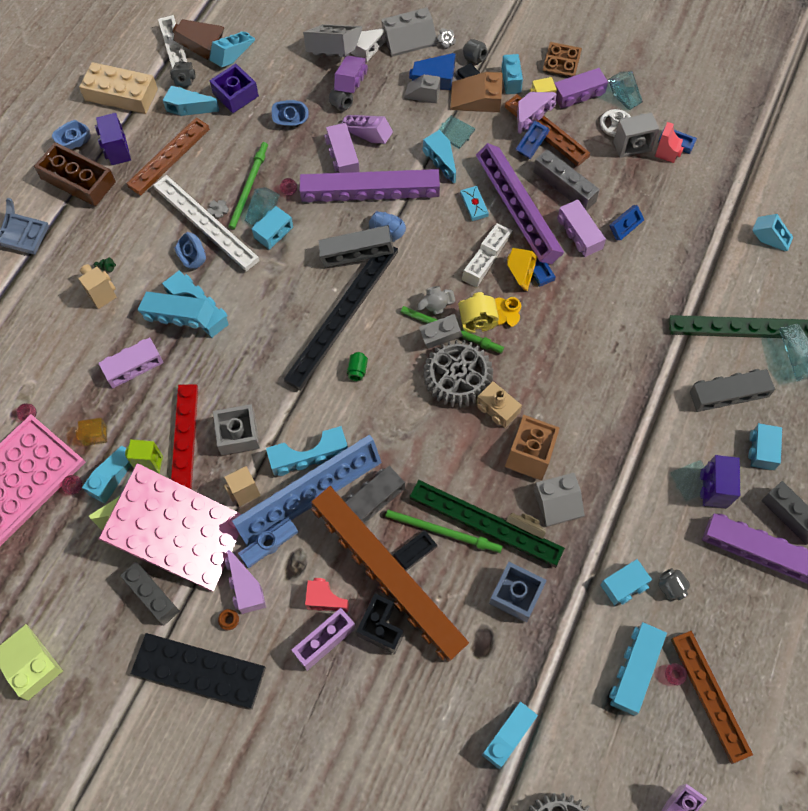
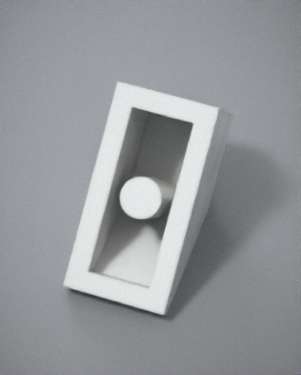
M385 30L362 31L355 51H352L351 54L356 57L366 58L365 62H368L385 43Z

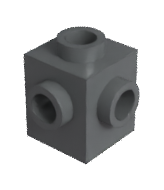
M175 62L170 72L175 86L182 88L191 86L196 78L192 62Z

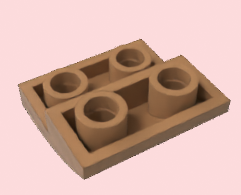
M550 42L543 71L570 77L575 76L582 48Z

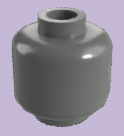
M471 39L463 47L464 58L468 61L480 63L487 57V47L481 41Z
M333 88L329 94V102L338 110L345 111L353 104V94L337 91Z
M670 568L659 576L658 586L668 599H677L679 601L688 595L687 590L690 587V583L680 570Z

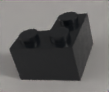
M375 593L356 630L357 637L395 655L404 637V630L387 623L393 612L394 602Z

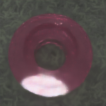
M286 178L281 182L280 190L285 195H292L297 191V183L291 178Z
M24 403L17 409V417L22 422L30 414L36 417L37 410L32 404Z
M76 475L67 476L62 482L63 491L69 495L78 493L82 488V480ZM72 483H76L73 488H70Z
M673 663L666 668L665 678L670 684L678 686L686 681L687 672L682 665ZM673 671L679 674L678 678L672 676Z

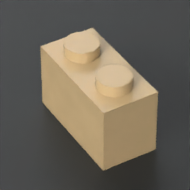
M247 466L225 476L227 484L224 486L232 502L237 501L239 507L261 496Z

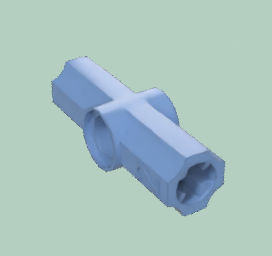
M286 518L270 531L261 533L256 541L240 551L238 555L245 565L250 568L268 554L275 553L279 546L299 532L293 522ZM266 540H273L270 546H264Z

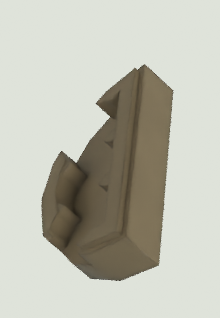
M515 513L508 515L507 522L542 539L544 538L546 529L539 525L540 521L525 513L521 516L515 515Z

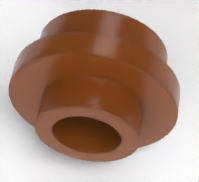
M226 609L220 613L218 623L224 630H233L239 623V615L232 609ZM232 617V622L227 624L226 619Z

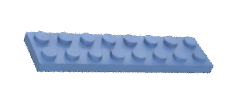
M368 435L360 439L354 445L343 450L330 460L325 461L322 465L309 471L306 475L232 520L246 546L256 541L261 533L270 531L286 518L293 520L312 507L311 501L329 486L337 492L381 464L382 462L373 438Z

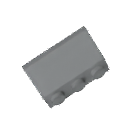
M427 7L381 19L382 29L385 30V42L391 56L437 45L433 19Z
M322 24L304 31L306 52H313V55L326 53V56L339 54V57L348 56V53L355 51L362 26Z

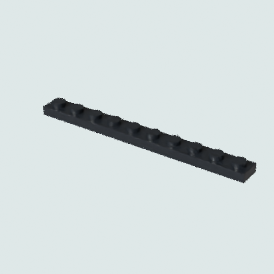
M393 246L394 253L369 259L285 376V383L301 391L395 258L398 248Z

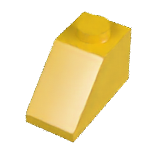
M512 248L511 253L507 257V265L522 289L528 291L537 256L530 250Z

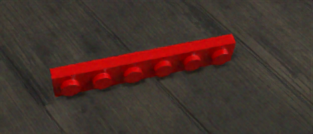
M183 384L178 385L171 480L192 490L198 385Z

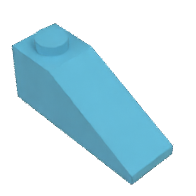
M120 446L99 465L82 487L88 495L106 504L132 466L125 457L126 448L124 446Z
M520 702L482 756L500 770L538 715Z

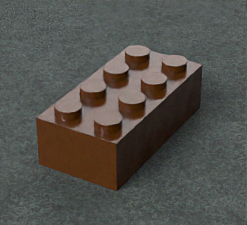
M56 142L34 165L40 179L95 207L116 183L111 169Z

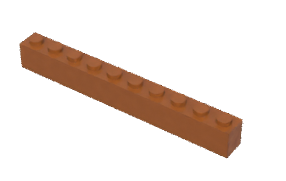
M331 486L311 501L313 507L311 511L318 519L320 517L323 518L326 522L324 525L331 534L334 532L339 537L338 541L344 549L349 548L353 554L351 556L359 565L362 563L366 567V574L372 580L376 579L380 583V590L386 596L390 595L395 600L394 606L400 612L404 611L409 616L407 618L408 622L414 628L418 627L423 632L421 634L422 638L428 644L432 643L437 648L435 652L443 661L445 659L448 662L451 661L469 644V641Z

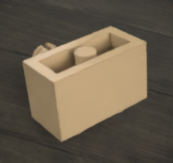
M88 264L81 267L80 272L83 276L78 279L98 309L117 298L114 293L116 288L110 281L111 279L106 271L101 272L98 267L92 269Z
M492 382L477 397L478 408L483 413H488L497 425H502L504 428L521 412L522 405L495 382Z

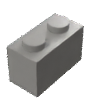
M455 314L419 327L428 349L463 336Z

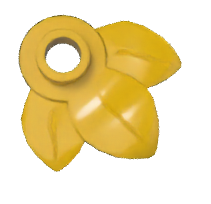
M509 297L508 299L495 298L499 316L498 325L507 322L509 326H515L520 320V301L515 297Z

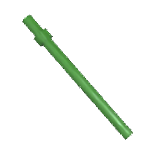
M262 142L259 151L255 154L254 164L228 226L232 230L236 228L260 165L265 160V153L268 147L266 142Z
M405 306L401 310V313L427 324L437 320ZM461 329L462 338L479 344L481 348L486 350L491 349L498 353H503L505 347L491 342L492 340L489 338H481Z
M391 510L386 512L385 517L475 545L481 550L488 549L501 554L503 546L490 542L487 538L470 536Z

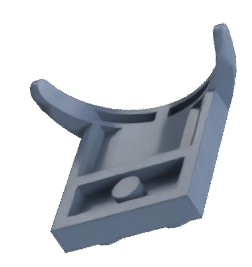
M7 198L5 218L0 229V246L35 255L49 225L45 221L15 214L14 203L11 198Z

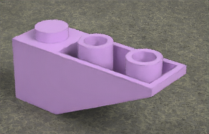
M347 115L342 123L347 124L349 133L371 143L385 144L393 133L385 116Z
M227 550L228 557L225 558L227 570L231 569L232 577H229L231 589H235L236 596L233 597L235 609L239 608V611L245 614L266 608L263 590L259 582L231 550Z

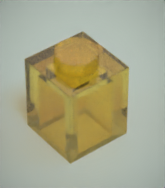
M102 418L78 421L76 438L84 446L107 443V425Z

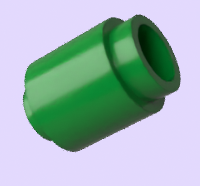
M355 352L350 355L347 368L350 380L362 381L363 377H365L368 358L365 354Z

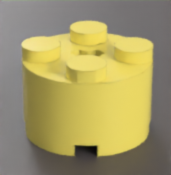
M478 292L473 294V297L458 303L462 326L466 332L476 333L475 329H481L484 332L498 325L499 316L493 297Z

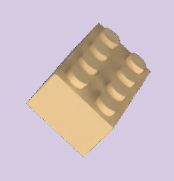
M94 62L91 63L79 86L85 101L143 114L147 113L158 90L153 75Z

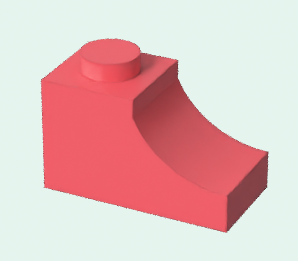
M667 122L655 157L674 163L676 157H680L684 147H681L683 139H680L675 134L674 124Z
M314 578L313 581L308 580L305 601L307 610L336 612L342 608L344 612L348 613V600L334 595L330 590L329 582H326L323 578Z

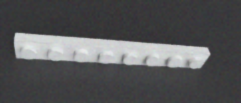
M166 175L153 185L157 192L245 271H248L259 262V257L170 177Z

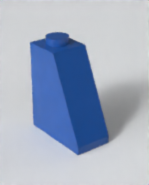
M451 53L414 62L413 69H410L409 79L413 81L424 74L440 77V89L451 90L456 54Z

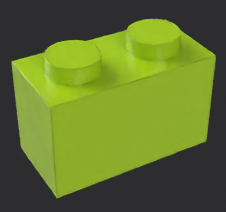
M130 439V444L125 450V457L133 468L138 463L160 474L163 455L155 442Z

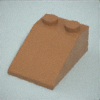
M484 72L453 81L450 110L500 112L502 73Z
M523 415L505 467L542 481L560 428Z

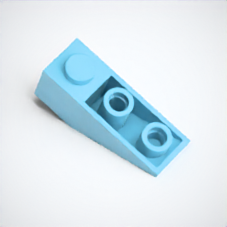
M241 31L240 33L212 42L210 61L220 67L233 64L255 41V38L250 36L249 33Z
M171 86L163 99L166 112L180 116L219 112L216 98L185 90L181 87Z
M438 130L423 139L422 150L427 157L429 156L432 159L434 165L442 170L444 176L454 184L456 183V168L450 140Z

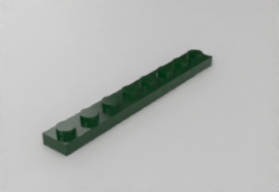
M670 315L669 333L670 335L808 339V319Z
M421 480L417 481L410 495L411 500L555 568L565 549L552 541L531 534L494 514Z

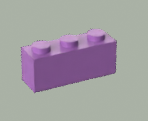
M346 56L335 73L334 90L354 93L357 87H360V82L363 81L364 75L367 74L368 65L365 64L366 58Z
M600 68L555 82L554 84L557 89L556 101L560 108L587 101L596 96H601L606 93L608 81Z

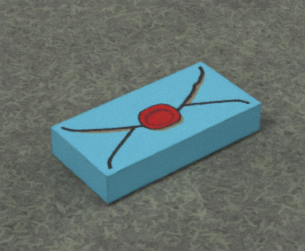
M477 186L460 190V195L472 221L489 216Z

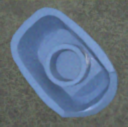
M280 101L272 106V119L280 125H299L306 122L309 116L308 107L300 101Z
M77 120L67 122L52 134L54 142L71 150L87 143L91 137L89 128Z
M376 211L369 221V229L388 225L393 242L401 238L406 231V225L402 219L386 212Z
M191 232L184 233L174 247L176 254L186 267L198 268L206 261L205 250L200 239Z

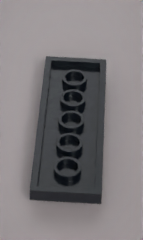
M145 633L130 674L253 710L266 667Z

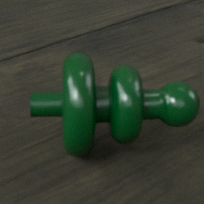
M108 257L100 260V262H95L94 267H100L101 270H106L110 273L114 270L116 264L112 258Z

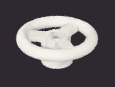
M609 110L601 116L600 127L607 135L615 137L616 132L614 130L617 128L619 120L631 116L623 110ZM608 116L612 121L609 128L605 125V119Z

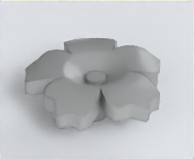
M442 28L439 30L438 43L442 42L444 48H449L450 45L455 44V35L451 29Z
M215 200L210 201V208L207 209L212 216L215 215V218H221L223 214H227L229 211L224 200H219L218 203Z

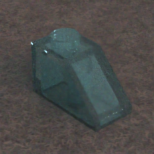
M632 71L619 72L608 79L613 95L628 110L643 102Z
M266 187L256 188L244 221L254 226L256 222L265 217L269 210H272L277 205L280 194Z

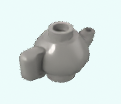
M440 286L427 288L426 295L418 303V310L427 308L429 311H433V314L442 313L446 305L455 302L454 292L451 289L441 291Z

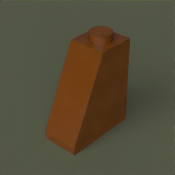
M182 19L179 25L176 23L172 30V33H174L173 41L208 60L210 58L212 42L222 38L224 27Z

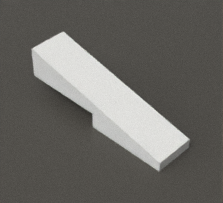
M174 15L158 19L172 69L175 62H187L183 46L173 41L174 33H172V30L176 24Z
M497 223L481 243L479 251L464 269L462 281L477 288L513 230Z

